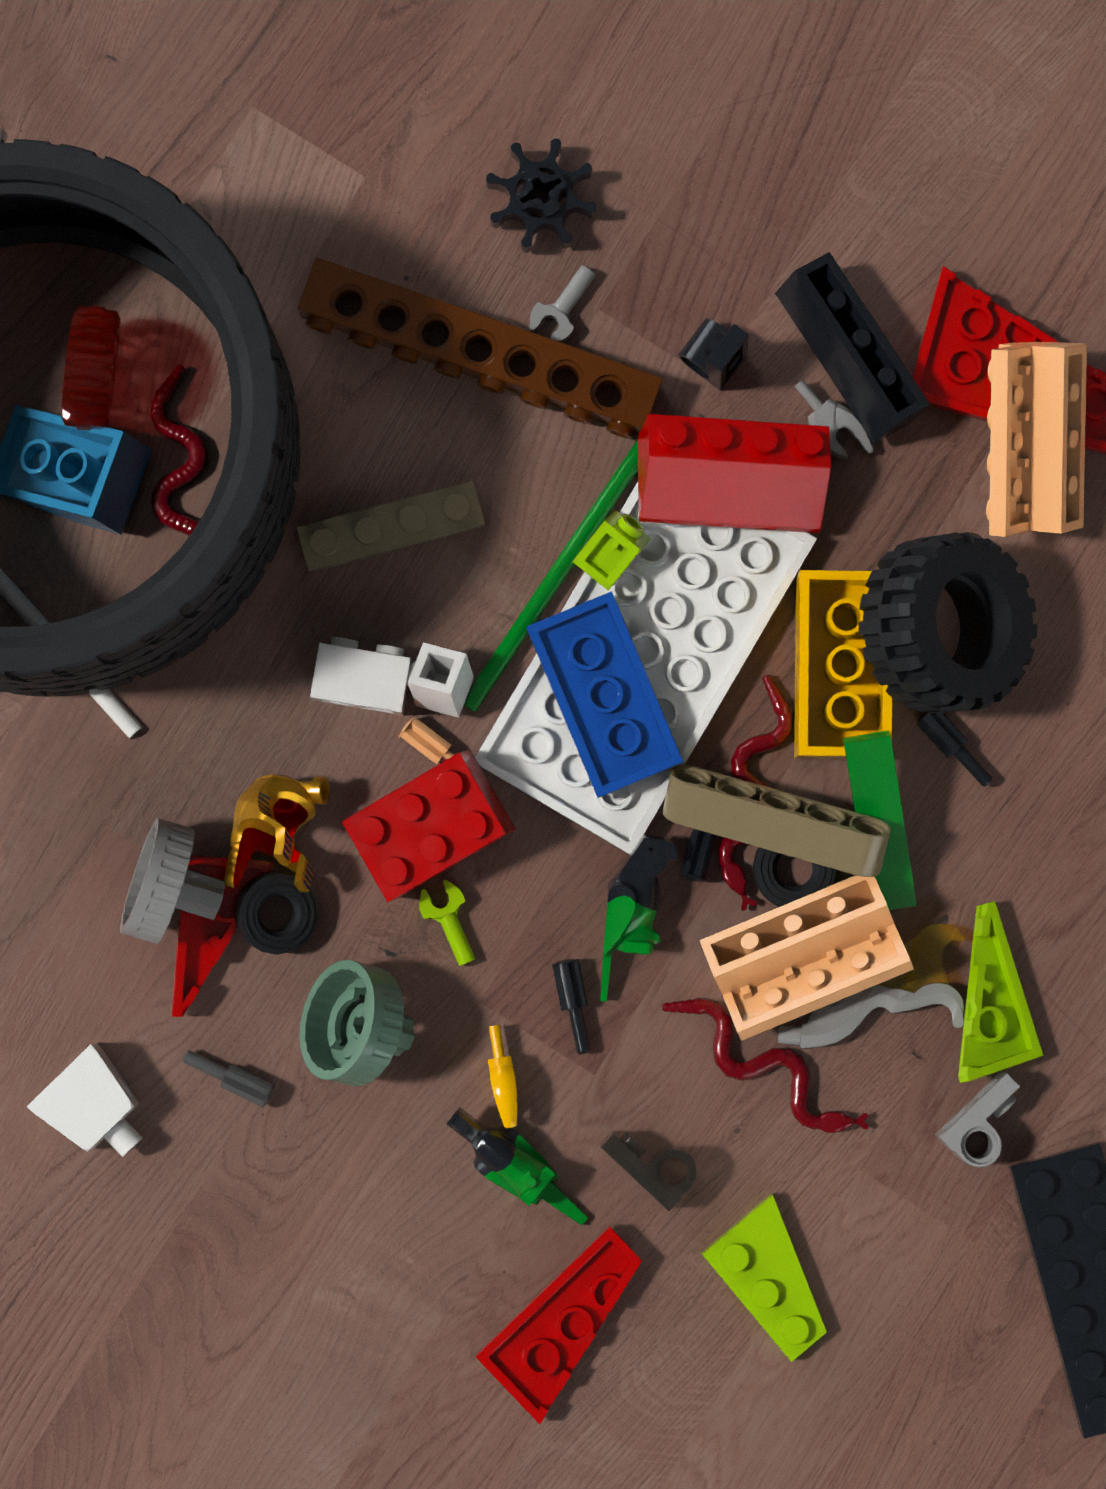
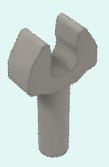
M581 265L555 303L548 305L540 302L536 303L530 315V332L535 333L544 320L553 319L557 322L558 328L553 332L550 339L561 343L566 342L574 333V326L570 323L569 313L596 275L590 269Z

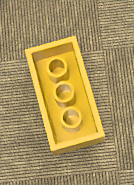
M800 570L796 575L794 759H846L843 738L889 730L892 741V697L886 692L888 685H880L871 671L875 668L872 662L865 660L862 648L866 647L864 635H859L858 622L863 621L864 613L863 610H859L861 597L863 594H868L869 588L865 585L872 571Z

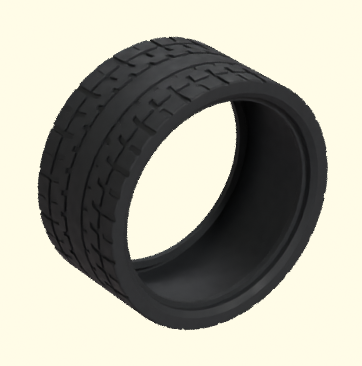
M0 139V249L31 243H66L113 252L138 262L172 283L201 309L218 332L228 367L231 388V427L228 450L212 499L196 528L181 548L159 571L145 582L108 605L87 614L55 623L21 627H0V692L5 691L26 696H47V692L56 696L90 693L89 690H105L133 682L132 678L139 675L144 678L171 665L172 661L178 657L183 658L207 641V635L212 630L218 631L240 609L239 605L243 600H247L265 574L263 568L267 562H272L284 536L283 529L285 524L289 522L295 500L296 490L293 487V483L298 481L300 467L298 408L293 397L295 392L287 364L248 276L244 274L239 261L220 236L215 234L212 226L188 203L182 205L177 194L152 177H145L140 174L139 170L111 157L105 156L102 159L94 151L66 144L55 145L49 141L14 139L13 143H5L3 139Z

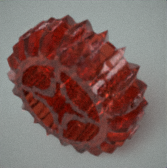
M79 306L73 313L63 377L61 416L65 426L77 427V430L89 431L93 427H106L111 414L118 362L121 318L117 311L108 310L102 306Z

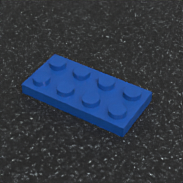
M612 591L526 627L597 799L683 763Z

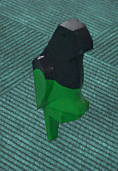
M644 834L617 874L608 883L600 1001L607 1002L612 949L626 953L649 955V953H653L655 944L660 943L659 933L652 928L660 904V886L657 875L667 866L670 858L675 861L677 860L675 845L665 837Z
M461 1107L447 1121V1126L472 1144L476 1155L473 1162L474 1166L488 1180L520 1198L528 1206L531 1203L537 1205L543 1199L581 1226L588 1219L556 1186L554 1182L559 1176L549 1163L515 1130L505 1128L504 1125L499 1129L485 1127Z

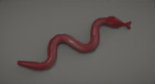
M177 365L175 370L172 371L170 376L167 377L165 382L155 392L151 402L150 418L159 433L188 449L189 459L183 466L159 480L151 493L152 510L162 524L190 536L199 522L173 510L169 504V498L172 492L191 482L204 470L208 453L203 438L192 429L172 422L165 415V405L170 401L171 395L174 393L178 381L185 371L184 366Z
M765 675L762 680L768 691V697L770 698L773 710L778 716V725L774 731L753 736L738 745L731 759V769L734 778L769 787L751 773L749 761L753 756L773 750L785 743L792 731V714L788 702L785 701L784 696L779 688H777L775 682L772 681L771 676ZM724 837L718 849L719 862L722 866V877L731 890L741 896L743 900L741 910L745 911L748 904L756 906L757 903L746 895V876L742 867L734 862L733 852L735 848L746 843Z
M701 998L667 1002L662 1005L664 1012L696 1015L705 1013L713 1017L716 1022L713 1041L715 1064L727 1077L744 1081L758 1077L776 1066L787 1067L792 1074L790 1107L794 1118L802 1126L810 1129H820L827 1133L845 1131V1129L853 1124H858L865 1130L869 1128L868 1124L864 1122L868 1118L867 1113H863L857 1119L835 1111L824 1112L820 1115L810 1113L807 1108L810 1071L804 1058L790 1048H771L747 1062L736 1061L731 1055L733 1038L732 1018L722 1005Z

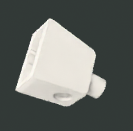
M98 1043L90 1044L27 1106L31 1112L87 1152L94 1149L105 1139L124 1157L143 1139L125 1120L139 1105V1102Z

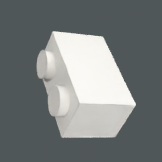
M331 637L330 644L319 643L310 698L313 701L403 716L408 691V672L412 664L411 658L403 657L404 649L377 644L376 652L358 649L359 641L340 637Z

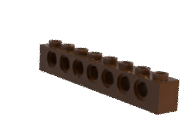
M317 257L297 308L301 318L306 319L305 325L318 332L331 334L333 328L349 334L348 340L361 347L374 349L376 343L392 349L391 355L401 361L417 364L419 358L436 364L434 370L444 376L460 379L461 374L479 379L477 385L487 391L503 394L504 389L522 394L520 400L530 406L546 409L547 404L565 409L563 415L573 421L589 424L590 420L593 419L608 424L606 429L608 432L626 439H632L634 434L639 435L648 414L652 413L662 384V377ZM355 297L362 302V308L359 313L350 317L341 315L337 308L344 298ZM389 312H398L405 317L406 321L400 330L390 332L380 326L383 316ZM432 327H441L448 332L449 337L443 345L432 347L423 340L425 332ZM474 342H484L491 347L492 353L485 361L475 362L468 358L466 350ZM517 357H527L533 361L535 369L526 377H518L509 369L512 360ZM564 371L570 372L576 376L578 385L570 392H561L552 384L556 374ZM609 386L618 390L621 395V401L613 407L600 405L595 398V394L602 387Z

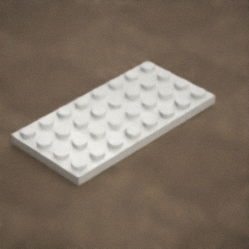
M637 482L620 513L629 514L639 521ZM640 522L645 528L644 533L651 540L639 552L612 588L608 591L584 572L561 612L612 591L682 757L683 763L679 765H685L817 538L807 532ZM537 653L475 756L481 768L629 855L644 835L664 801L672 769H667L597 799Z

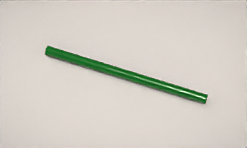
M638 439L471 686L464 706L471 711L477 712L527 637L528 631L526 627L538 621L574 567L575 563L572 561L604 522L637 473Z

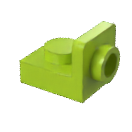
M614 511L604 520L572 562L609 591L651 539L644 533L645 528L636 518L626 513L621 514L618 511Z

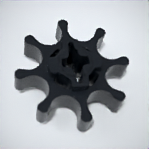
M557 138L551 140L550 153L546 159L540 162L528 160L523 154L521 144L513 143L511 145V156L520 167L517 174L508 179L500 178L493 173H489L486 176L488 189L502 190L510 199L505 209L490 215L491 226L499 228L505 221L511 219L522 222L527 230L521 240V249L525 253L532 250L534 235L543 229L554 231L559 236L561 246L565 249L569 248L572 243V237L563 226L564 219L572 213H581L588 218H593L596 215V204L594 202H582L573 193V188L579 181L591 178L592 166L589 163H584L578 170L573 172L562 170L556 162V158L561 152V141ZM523 184L522 191L516 194L519 186ZM539 188L542 193L549 192V202L543 204L539 198L533 200V190ZM566 197L564 205L559 207L560 200Z

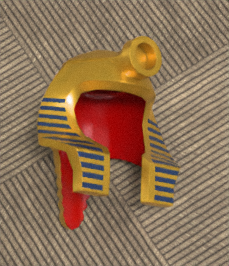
M266 775L256 779L240 795L235 807L229 847L230 853L227 856L228 861L224 877V884L233 888L239 886L240 879L243 878V873L246 871L245 867L248 866L251 855L254 852H258L272 858L296 873L294 885L299 892H309L315 871L301 852L296 851L295 833L304 824L313 819L316 814V804H327L330 796V786L325 776L314 777L312 781L300 782L287 775Z

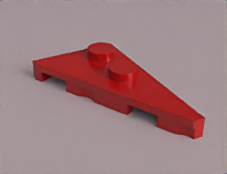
M191 855L187 869L224 880L228 858ZM249 860L248 866L245 867L246 871L243 873V878L240 879L239 886L233 888L225 885L224 896L214 920L179 909L171 1017H183L189 1006L193 1003L202 984L235 933L237 925L234 911L238 895L246 883L262 873L271 872L274 866L273 861Z

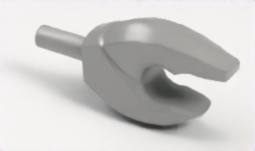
M803 379L794 386L814 410L807 417L809 425L829 426L831 455L841 460L848 459L847 453L836 440V433L839 429L847 430L851 438L858 442L859 446L867 454L874 452L872 440L850 409L831 399L822 403Z

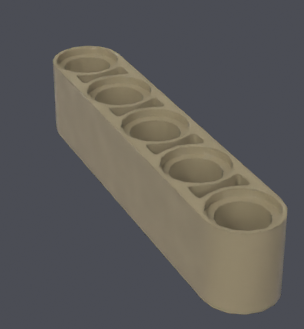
M679 765L671 769L662 812L666 819L679 825L862 877L877 876L881 872L891 833L890 826L875 817L689 765Z

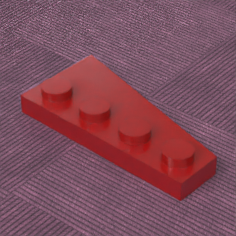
M610 1225L476 1354V1358L539 1425L642 1262V1259Z

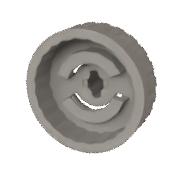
M161 818L155 819L144 842L129 886L120 923L121 934L158 944L169 925L175 908L214 920L224 896L225 884L224 880L187 869L194 842L195 832L193 828Z

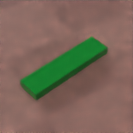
M887 730L843 738L854 811L880 819L891 828L882 869L875 876L889 910L917 906L890 732Z

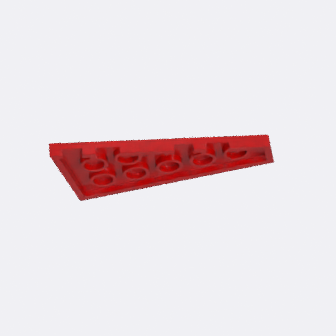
M943 266L939 274L912 378L930 403L929 406L987 422L988 410L991 406V382L988 378V366L991 360L992 349H997L999 344L1058 341L1019 315L1014 316L993 302L990 296L979 289L975 290L958 279L955 273ZM1087 364L1085 449L1106 454V373L1099 368L1096 370Z

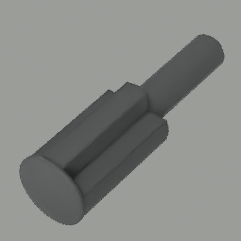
M191 1050L186 1051L183 1057L185 1064L221 1080V1088L261 1106V1108L268 1103L272 1096L275 1083L262 1079L232 1064L229 1068H226Z

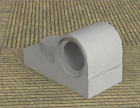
M1000 1071L935 1136L946 1148L950 1149L960 1160L968 1165L979 1168L989 1166L1000 1155L1002 1145L1000 1136L986 1119L991 1114L996 1118L1004 1114L1017 1100L1012 1094L1020 1086L1008 1073ZM981 1131L987 1137V1148L979 1156H970L965 1148L966 1139L971 1133Z

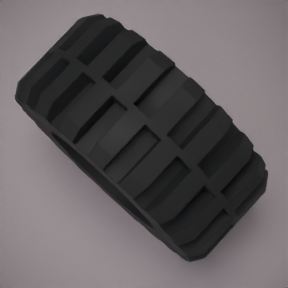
M955 532L908 540L897 545L894 551L887 552L877 564L879 569L872 570L865 586L869 588L868 594L862 595L859 610L864 611L863 621L858 622L859 635H864L866 644L862 651L865 660L872 662L875 668L871 672L880 685H888L886 692L898 703L904 702L909 709L917 712L927 711L928 713L984 709L990 707L993 702H1000L1012 691L1011 687H1016L1026 673L1022 668L1024 665H1029L1035 649L1030 648L1032 639L1037 637V624H1033L1032 612H1036L1034 598H1029L1027 588L1030 585L1026 576L1023 573H1018L1016 570L1018 563L1008 552L1001 553L1002 547L991 539H983L979 534L970 532ZM943 589L951 596L960 622L959 642L952 658L945 651L940 641L936 624L937 605Z

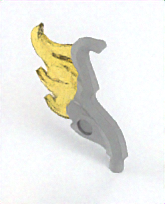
M934 924L924 928L914 939L904 944L914 970L812 1011L808 1022L802 1024V1027L779 1025L777 1043L800 1045V1049L819 1048L838 1043L849 1036L867 1015L876 1008H884L890 1014H895L929 1005H943L951 1012L952 1026L956 1029L961 1028L964 1025L963 999L959 992L948 983L942 956L944 948L950 941L963 942L965 937L958 929L951 925Z

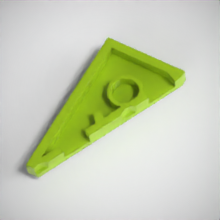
M995 901L976 906L958 1073L960 1083L969 1082L1044 1056Z

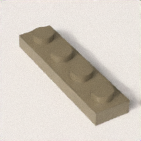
M472 480L296 528L308 572L312 573L485 527V522L474 481Z

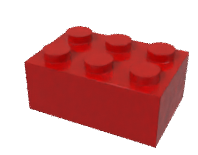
M471 750L455 754L342 821L387 903L402 897L516 830Z

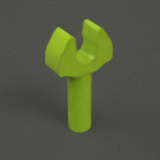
M444 880L445 892L449 896L447 906L436 908L432 904L427 890L423 889L420 895L419 909L424 919L432 918L441 923L456 961L461 966L476 959L457 916L460 905L465 903V897L457 886L448 880Z

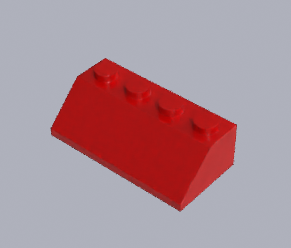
M648 414L638 435L639 522L819 533L822 527L831 471L829 426Z

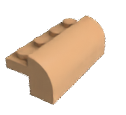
M1020 342L999 344V348L992 349L991 360L988 366V378L991 382V406L987 415L988 426L991 429L990 453L987 458V471L990 475V498L986 506V515L989 520V535L1007 537L1025 531L1062 534L1083 528L1087 344Z
M852 876L699 940L741 1041L914 970L875 876Z

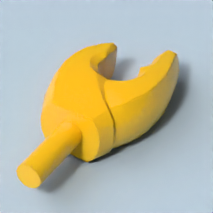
M500 1025L489 1026L494 1059H488L491 1086L504 1127L513 1128L517 1125V1087L512 1057H505Z

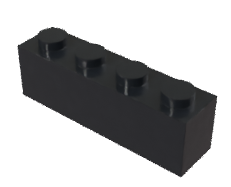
M830 252L795 270L775 292L873 444L909 425L930 405Z

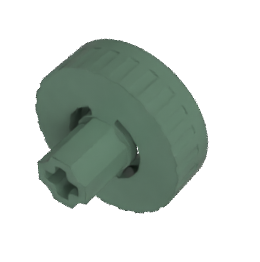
M342 960L329 966L318 977L308 994L300 1022L301 1053L307 1068L316 1077L350 1086H364V1084L371 1083L383 1073V1070L391 1062L393 1055L400 1056L405 1050H410L415 1038L413 1032L414 1020L404 1014L401 989L398 986L397 980L389 971L352 960Z

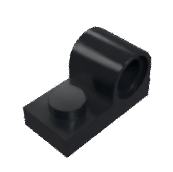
M706 318L680 351L678 357L690 369L721 391L748 356L749 334L735 324L728 331L715 321Z

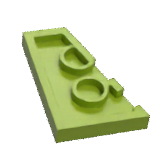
M771 1193L702 1251L701 1254L788 1359L793 1362L826 1334L827 1331L774 1196Z

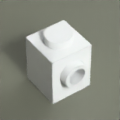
M423 642L417 660L410 666L407 678V687L410 688L417 707L459 718L474 679L467 654Z

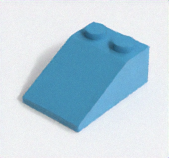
M15 405L0 446V496L86 526L122 535L152 449L124 431Z

